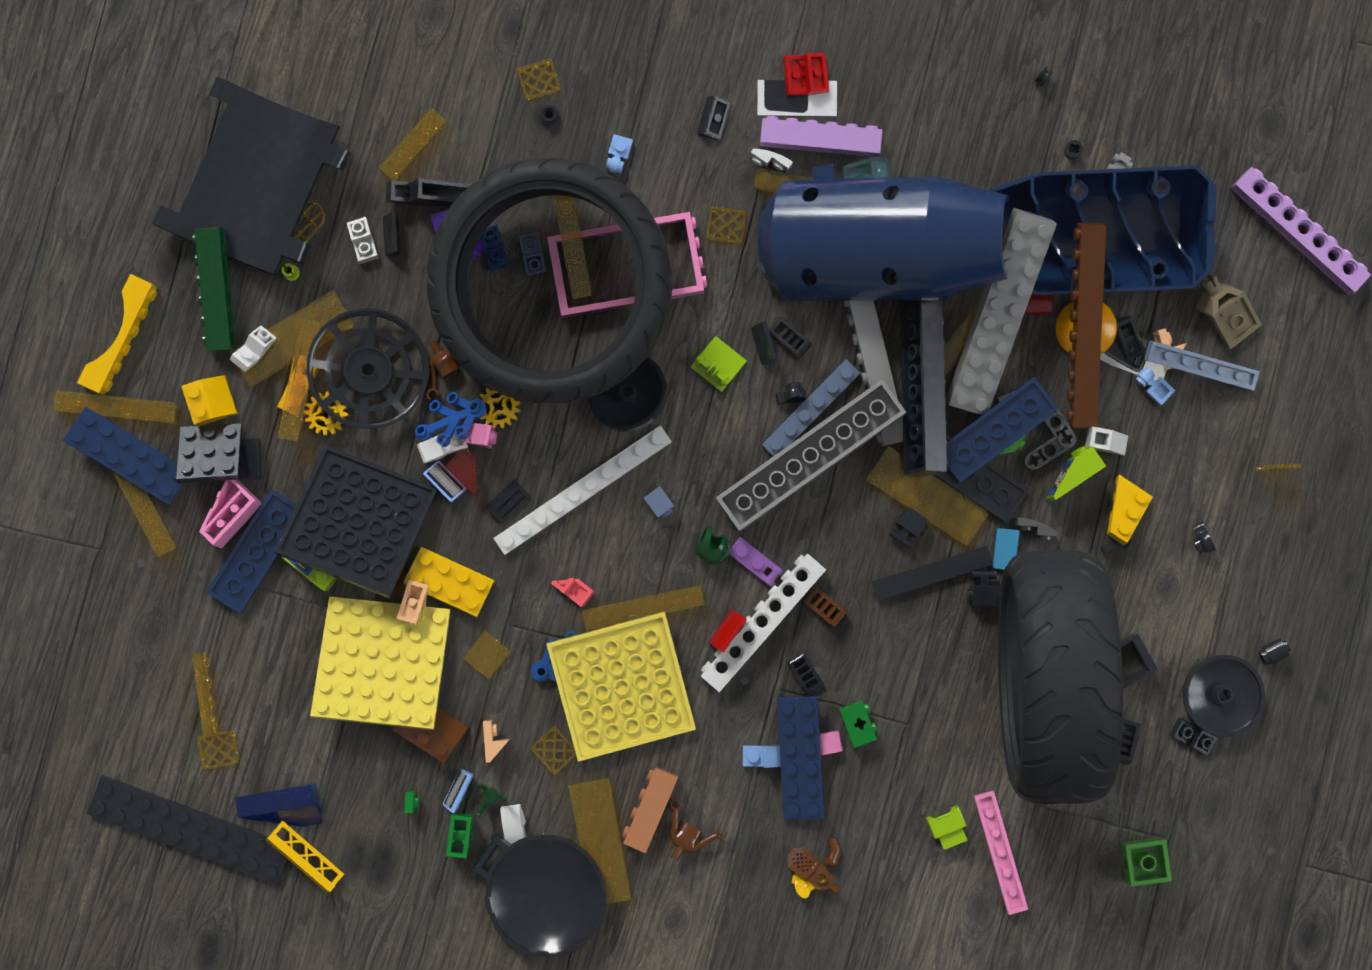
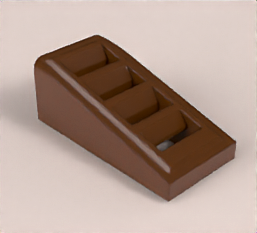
M814 586L803 599L807 606L832 627H835L847 613L817 586ZM818 593L820 596L812 604L810 601ZM824 598L826 602L818 609L816 606ZM831 604V609L825 615L823 611ZM837 609L839 612L831 620L829 617Z

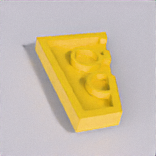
M1118 475L1115 481L1116 490L1113 494L1114 503L1110 513L1107 535L1122 545H1126L1153 496L1121 475Z

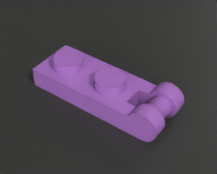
M741 537L731 547L730 555L770 587H773L776 578L784 573L781 568ZM767 567L772 570L769 576L763 573Z

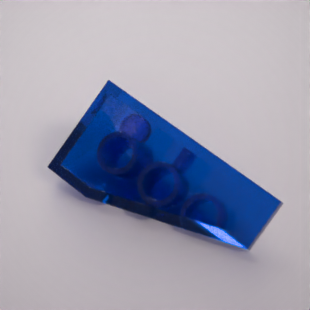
M316 782L235 797L238 818L279 824L284 821L287 825L300 827L323 823Z

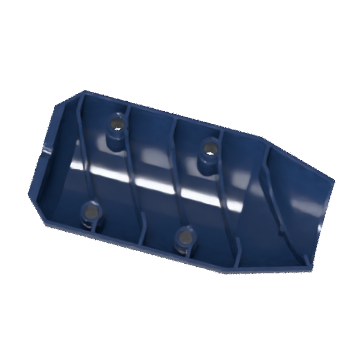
M1196 165L1037 172L988 189L1009 196V201L1006 202L1004 208L1002 238L1013 208L1051 219L1057 224L1034 285L1033 294H1071V291L1074 290L1075 282L1072 281V270L1076 264V261H1073V250L1076 249L1074 229L1077 228V223H1103L1106 225L1103 292L1194 288L1214 268V222L1216 221L1217 185Z
M939 176L786 180L763 205L764 211L760 214L758 255L759 262L764 265L762 273L765 279L786 301L940 300L1006 280L1007 273L1002 253V223L1006 202L1009 201V196ZM897 274V282L894 284L893 278Z

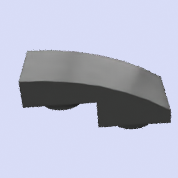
M1015 518L1014 526H1020V530L1032 531V527H1034V536H1040L1039 540L1051 541L1052 537L1058 536L1057 531L1041 522L1027 518Z

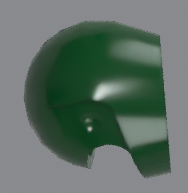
M707 526L701 536L695 554L703 562L709 565H717L728 558L731 550L730 543L723 534L718 537L712 534L713 527Z

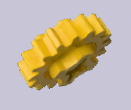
M486 388L487 394H480V396L483 398L482 401L485 405L487 403L490 406L489 415L485 413L480 419H487L486 425L493 423L494 429H496L498 424H500L502 429H504V423L511 426L510 420L518 419L515 413H520V410L516 408V406L521 404L520 401H515L514 398L503 394L499 398L493 399L492 395L501 393L494 390L490 391ZM509 398L512 403V410H509L507 407ZM501 402H503V410L501 411L498 409L497 411H495L496 408L494 407V405L496 403L500 404ZM498 416H506L505 419L495 420Z
M326 391L325 396L319 392V395L323 400L330 395V392ZM311 397L313 403H306L309 410L304 411L305 414L309 415L305 421L312 423L309 428H316V433L318 434L323 430L325 436L328 435L329 431L335 435V429L342 431V423L338 421L335 423V419L329 415V418L324 417L325 411L320 406L317 412L314 413L316 406L319 404L314 397ZM339 400L335 401L337 406H328L333 412L338 415L340 414L343 418L349 416L344 411L348 407L342 405ZM317 421H324L327 427L320 426Z

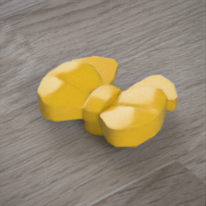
M795 873L793 875L792 884H795L796 893L801 898L807 899L810 891L814 889L822 890ZM824 875L818 877L820 882L826 880Z

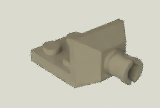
M1209 273L1205 276L1208 281L1205 278L1200 281L1206 291L1201 294L1196 310L1211 318L1226 347L1232 349L1262 324L1244 291L1229 284L1219 282L1215 273Z

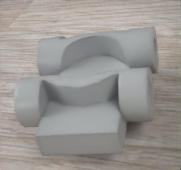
M1121 152L1119 155H1114L1112 161L1115 163L1113 165L1109 164L1106 169L1131 168L1133 163L1130 162L1131 158Z

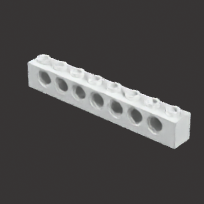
M801 554L794 562L796 567L792 571L787 570L780 578L783 582L778 587L774 585L767 593L769 598L765 602L761 600L754 608L755 614L752 617L749 615L746 617V622L723 653L718 649L714 654L716 656L712 663L708 661L701 668L703 672L701 677L718 692L724 688L826 571L809 554L805 556ZM799 570H804L807 573V578L803 582L798 581L796 578V573ZM786 585H790L794 589V593L790 597H786L783 594V588ZM773 600H777L781 605L780 610L777 612H772L769 608ZM761 615L767 618V624L764 627H759L756 624L757 617ZM746 631H751L754 634L753 641L749 643L743 640V634ZM733 646H738L741 650V654L737 658H733L729 654V650ZM723 661L727 664L728 667L724 673L717 672L716 665L718 662Z

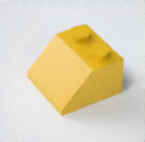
M225 375L200 379L181 386L194 425L202 426L238 414Z

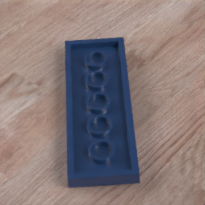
M1033 377L947 442L946 458L948 460V468L960 483L1057 412L1059 408L1037 379Z
M88 407L84 408L63 439V442L168 506L184 484L178 483L176 480V461Z
M271 489L206 593L239 614H242L279 556L275 554V550L297 504Z
M819 696L778 697L784 820L825 819Z

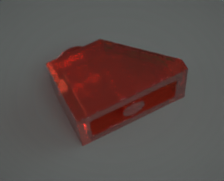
M461 449L445 468L474 495H477L479 493L478 464L475 462L476 457L469 450L464 452Z

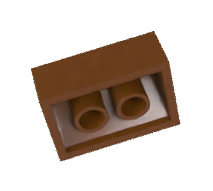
M437 707L434 730L395 726L393 731L442 763H445L469 727Z

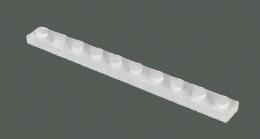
M660 425L494 537V540L504 555L508 554L672 443V441Z

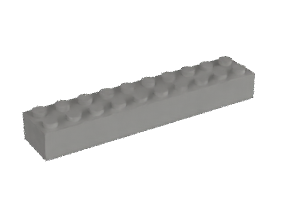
M1013 208L1002 238L1003 262L1007 279L985 286L946 396V401L950 406L981 415L989 411L1057 225L1053 220Z
M882 379L717 496L716 499L737 529L742 531L903 417L906 411Z

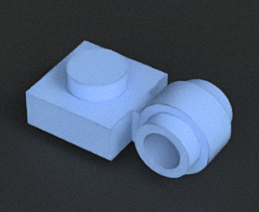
M613 134L608 155L614 157L608 158L605 168L610 173L621 174L624 162L621 159L628 160L633 143L632 139Z
M1147 367L1136 375L1137 378L1135 380L1142 387L1150 386L1145 392L1159 405H1162L1175 392L1162 377H1158L1155 381L1154 372Z

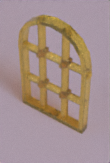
M308 201V203L312 204L304 210L301 219L305 217L309 222L301 230L296 228L295 232L297 234L293 238L301 237L304 242H307L324 224L325 212L321 205L315 201ZM315 205L319 206L321 211L314 218H310L307 213ZM322 214V222L318 226L314 221ZM310 225H313L316 229L306 238L302 233Z

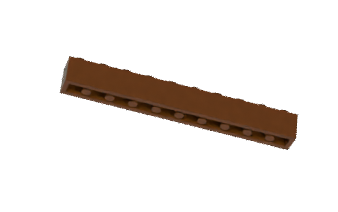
M1077 223V228L1074 229L1076 249L1073 250V261H1076L1075 269L1072 270V281L1075 282V288L1071 291V301L1074 302V310L1070 312L1073 330H1070L1069 333L1072 350H1069L1071 370H1068V382H1071L1070 390L1067 391V401L1070 402V408L1066 411V420L1073 428L1097 427L1106 225L1103 223Z

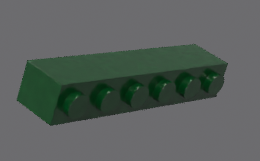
M224 227L194 229L193 243L197 250L195 264L199 270L197 284L201 290L199 304L203 310L201 324L205 329L203 344L207 351L236 349Z

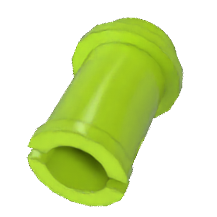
M290 263L284 264L286 267H282V273L289 281L298 279L300 275L298 267Z

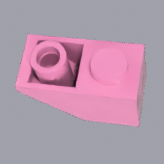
M472 423L465 443L491 448L492 444H496L497 433L491 425Z

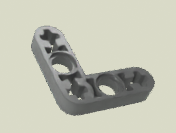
M1059 410L1043 421L1052 438L1024 456L1023 464L1028 470H1036L1075 444L1076 436ZM1052 417L1060 419L1061 424L1058 428H1053L1050 425ZM1065 427L1066 430L1062 432L1065 436L1071 437L1069 440L1070 444L1068 445L1067 442L1062 443L1063 435L1061 433L1057 435L1055 432ZM1046 445H1052L1055 448V453L1052 456L1045 454L1044 448ZM1041 454L1045 459L1044 462L1042 458L1035 462L1036 466L1028 464L1030 456L1034 458Z

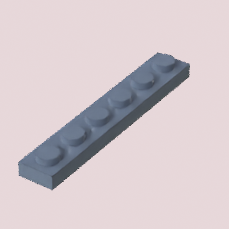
M1149 341L1144 359L1148 362L1252 391L1255 390L1260 372L1155 341Z
M846 359L762 446L773 457L788 447L860 372Z

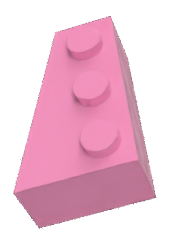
M238 479L225 481L221 491L216 496L217 499L213 508H210L199 531L212 545L222 548L262 505V502Z

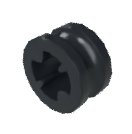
M1047 67L1034 80L1035 82H1040L1041 87L1053 74L1052 71L1048 72Z
M1077 140L1069 141L1064 148L1065 156L1071 160L1078 159L1083 152V146ZM1072 145L1073 148L1077 147L1078 150L1076 152L1078 154H1075L1074 152L1070 153L1069 150L1071 149V147L1069 146Z

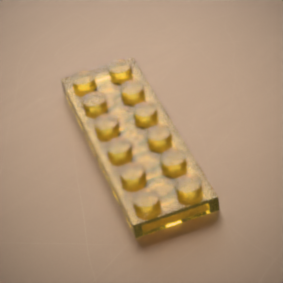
M334 290L267 329L276 337L275 342L258 363L245 372L239 367L250 387L298 360L301 356L308 354L313 339L320 329L336 316L347 312ZM349 318L337 324V327L343 333L355 324ZM330 330L324 335L318 347L335 337ZM242 344V345H240L239 347L235 348L234 350L230 351L231 356H232V354L235 353L238 349H240L242 346H244V344Z
M889 446L866 479V481L904 506H909L927 518L930 523L965 546L969 545L989 514L988 511L933 475L926 477L904 476L903 455Z
M603 778L569 785L579 844L593 857L602 872L607 891L606 904L631 900L610 779Z

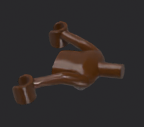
M437 340L430 343L435 352V355L429 361L431 389L427 391V398L431 401V392H436L437 396H440L437 391L436 369L442 379L460 370L455 358L449 353L448 349L442 350Z
M675 798L671 800L670 808L673 810L670 838L676 846L671 858L678 861L683 851L695 853L717 838L723 839L727 836V831L724 836H719L717 831L720 827H718L715 833L697 843L702 832L685 821L678 831L679 810L682 807V803L679 808H674L672 803Z

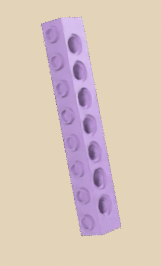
M1253 167L1249 168L1230 188L1346 294L1351 295L1355 293L1371 276L1364 264L1352 258L1353 255L1348 250L1342 249L1334 237L1328 236L1323 232L1321 225L1316 222L1313 223L1304 210L1298 209L1293 204L1291 198L1282 195L1278 191V187L1274 183L1268 182L1260 170ZM1254 185L1260 188V194L1254 191ZM1269 199L1275 201V207L1269 205ZM1284 212L1290 215V221L1283 217ZM1299 225L1304 227L1305 234L1299 232ZM1314 239H1317L1319 241V248L1314 246ZM1329 252H1331L1334 255V261H1331L1328 258ZM1343 266L1349 268V275L1344 273Z

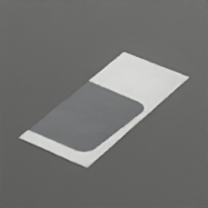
M758 80L757 115L837 116V81H828V93L787 96L785 80Z

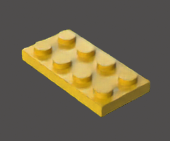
M423 547L420 548L403 584L407 585L408 580L428 585L427 595L476 618L494 584L493 579Z

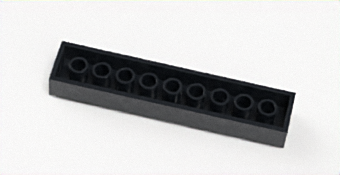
M943 299L900 300L902 407L906 411V414L903 416L904 476L926 477L947 472Z

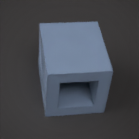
M660 486L644 497V500L657 518L662 516L664 519L673 513L672 508L674 505Z

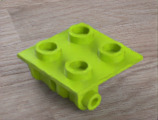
M715 336L701 355L696 358L691 368L722 392L747 360Z

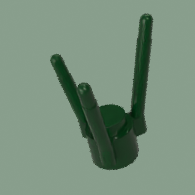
M480 782L477 783L484 790L482 793L484 803L479 809L477 817L481 816L488 804H494L498 798L508 801V798L502 793H498L494 787H488Z

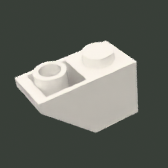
M1091 427L1087 431L1085 446L1086 448L1093 446L1096 451L1124 456L1128 435L1113 430Z

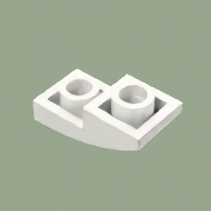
M753 149L750 154L752 161L760 167L763 165L767 168L770 162H773L772 165L781 172L783 170L788 172L792 167L793 162L775 152Z
M364 217L348 222L349 234L359 264L378 259L379 256L367 218Z
M521 804L502 806L500 811L505 839L512 844L527 837L524 829L526 821Z

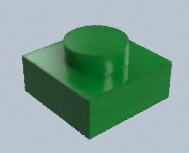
M408 790L405 795L404 813H413L415 808H419V796H416V791Z

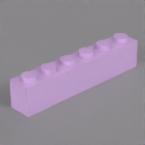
M767 116L762 119L760 146L878 158L881 150L882 129L872 125L862 128L858 127L857 124L841 126L836 122L820 124L816 120L798 122L796 118L778 120L776 116Z

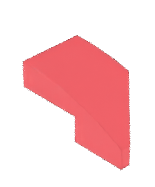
M569 578L567 580L551 582L552 585L582 608L595 593V591L579 579Z

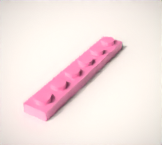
M991 790L974 795L1007 914L1011 915L1028 910L995 793Z

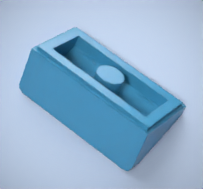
M997 528L992 568L1005 570L1012 557L1017 555L1019 530Z

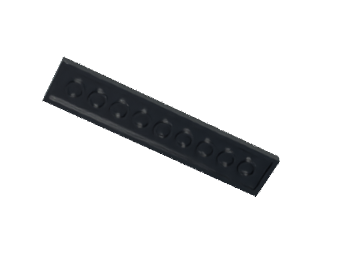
M102 775L87 815L276 885L279 884L288 861L286 857L266 841L269 837L267 835Z

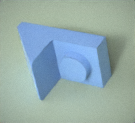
M743 745V766L781 767L780 746Z

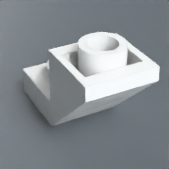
M259 326L249 334L244 346L233 353L230 360L246 372L258 363L275 342L276 337L264 327Z
M455 434L452 435L450 444L447 447H441L437 443L436 439L438 436L417 444L423 463L440 460L447 454L468 448L467 443H465L466 440L459 439Z

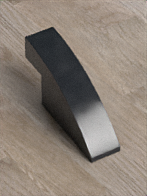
M418 178L412 182L390 180L386 183V203L451 206L472 184Z

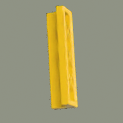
M284 821L266 839L269 844L326 893H330L335 884L344 875L343 872ZM282 827L289 832V841H283L276 835ZM292 843L303 844L305 854L299 855L295 852ZM308 857H318L320 859V868H314L310 865ZM332 869L337 874L336 878L330 882L324 877L323 870Z

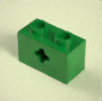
M860 700L838 708L853 748L877 740L876 734H878L875 723H871L868 716L871 715L867 703L863 704V701ZM857 718L864 721L862 728L854 726L857 723Z
M456 812L451 815L446 856L467 859L470 851L474 815Z

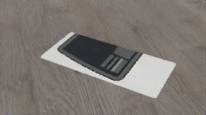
M1128 333L1123 334L1124 337L1130 335ZM1116 337L1110 348L1100 355V360L1136 375L1147 367L1154 372L1155 381L1158 377L1164 379L1166 373L1162 365L1145 361L1146 353L1127 361ZM1141 338L1144 348L1147 351L1149 341ZM1131 339L1127 341L1126 344L1128 345L1132 342H1135V340ZM1135 346L1129 349V352L1137 350L1138 347Z

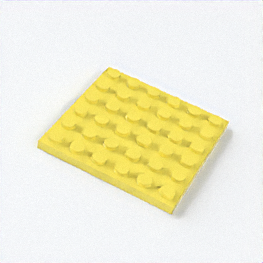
M329 596L310 716L313 718L434 730L451 610L434 607L422 608L418 624L414 625L396 619L401 604Z
M665 611L547 643L578 762L696 730Z

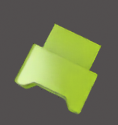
M952 806L949 813L937 818L930 816L925 818L932 837L939 839L943 850L967 841L963 831V827L967 825L959 806Z

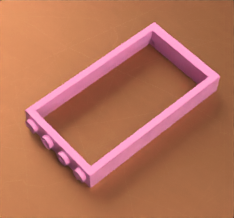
M690 212L654 218L658 226L685 221L697 286L672 290L671 299L703 294L704 288L707 287L706 277L701 276L700 268H704L702 256L697 254L700 244L698 236L694 237L693 229H697L695 217H691ZM619 225L547 237L562 318L633 306L635 297L568 308L557 243L623 232Z

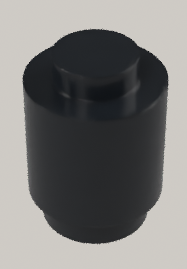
M1278 638L1263 646L1262 650L1258 651V654L1267 666L1287 658L1291 649L1285 640L1282 641Z

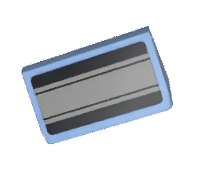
M439 460L423 473L452 503L467 489Z
M459 769L443 802V805L452 813L457 811L474 777L472 773L464 769Z

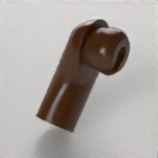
M836 837L827 840L831 852L828 857L824 858V865L828 868L836 867L842 855Z

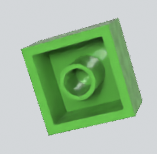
M1157 837L1120 842L1125 882L1128 885L1138 886L1172 881L1165 839Z

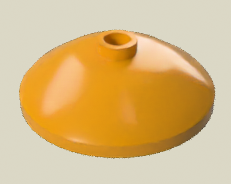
M1074 302L1069 303L1063 308L1056 321L1057 339L1062 348L1068 353L1069 350H1072L1069 333L1070 330H1073L1070 312L1074 310ZM1104 303L1102 311L1101 354L1110 348L1117 333L1115 316Z

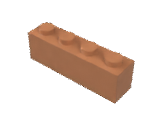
M655 766L654 770L650 769L646 781L649 782L647 788H642L638 796V800L641 802L638 808H633L629 817L633 819L630 827H625L621 836L625 838L623 844L646 853L678 779L677 775Z

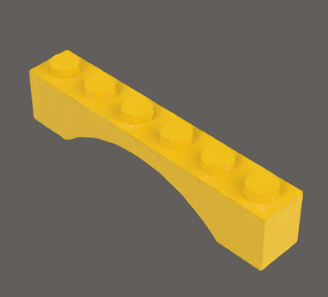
M132 274L129 275L122 290L124 317L120 332L112 346L103 355L85 365L78 379V384L103 395L110 391L113 385L112 379L121 369L122 363L120 362L123 356L128 354L131 347L129 344L132 338L137 336L141 320H144L147 316V307L150 301L152 302L157 295V287Z

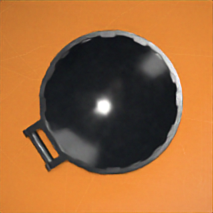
M494 833L490 844L478 862H475L472 866L475 872L487 879L485 903L495 930L509 945L518 951L531 956H546L549 958L563 956L586 944L602 922L607 903L604 877L593 857L572 840L558 835L538 834L522 838L511 844L500 835ZM498 846L501 847L503 850L490 869L486 868L485 865Z

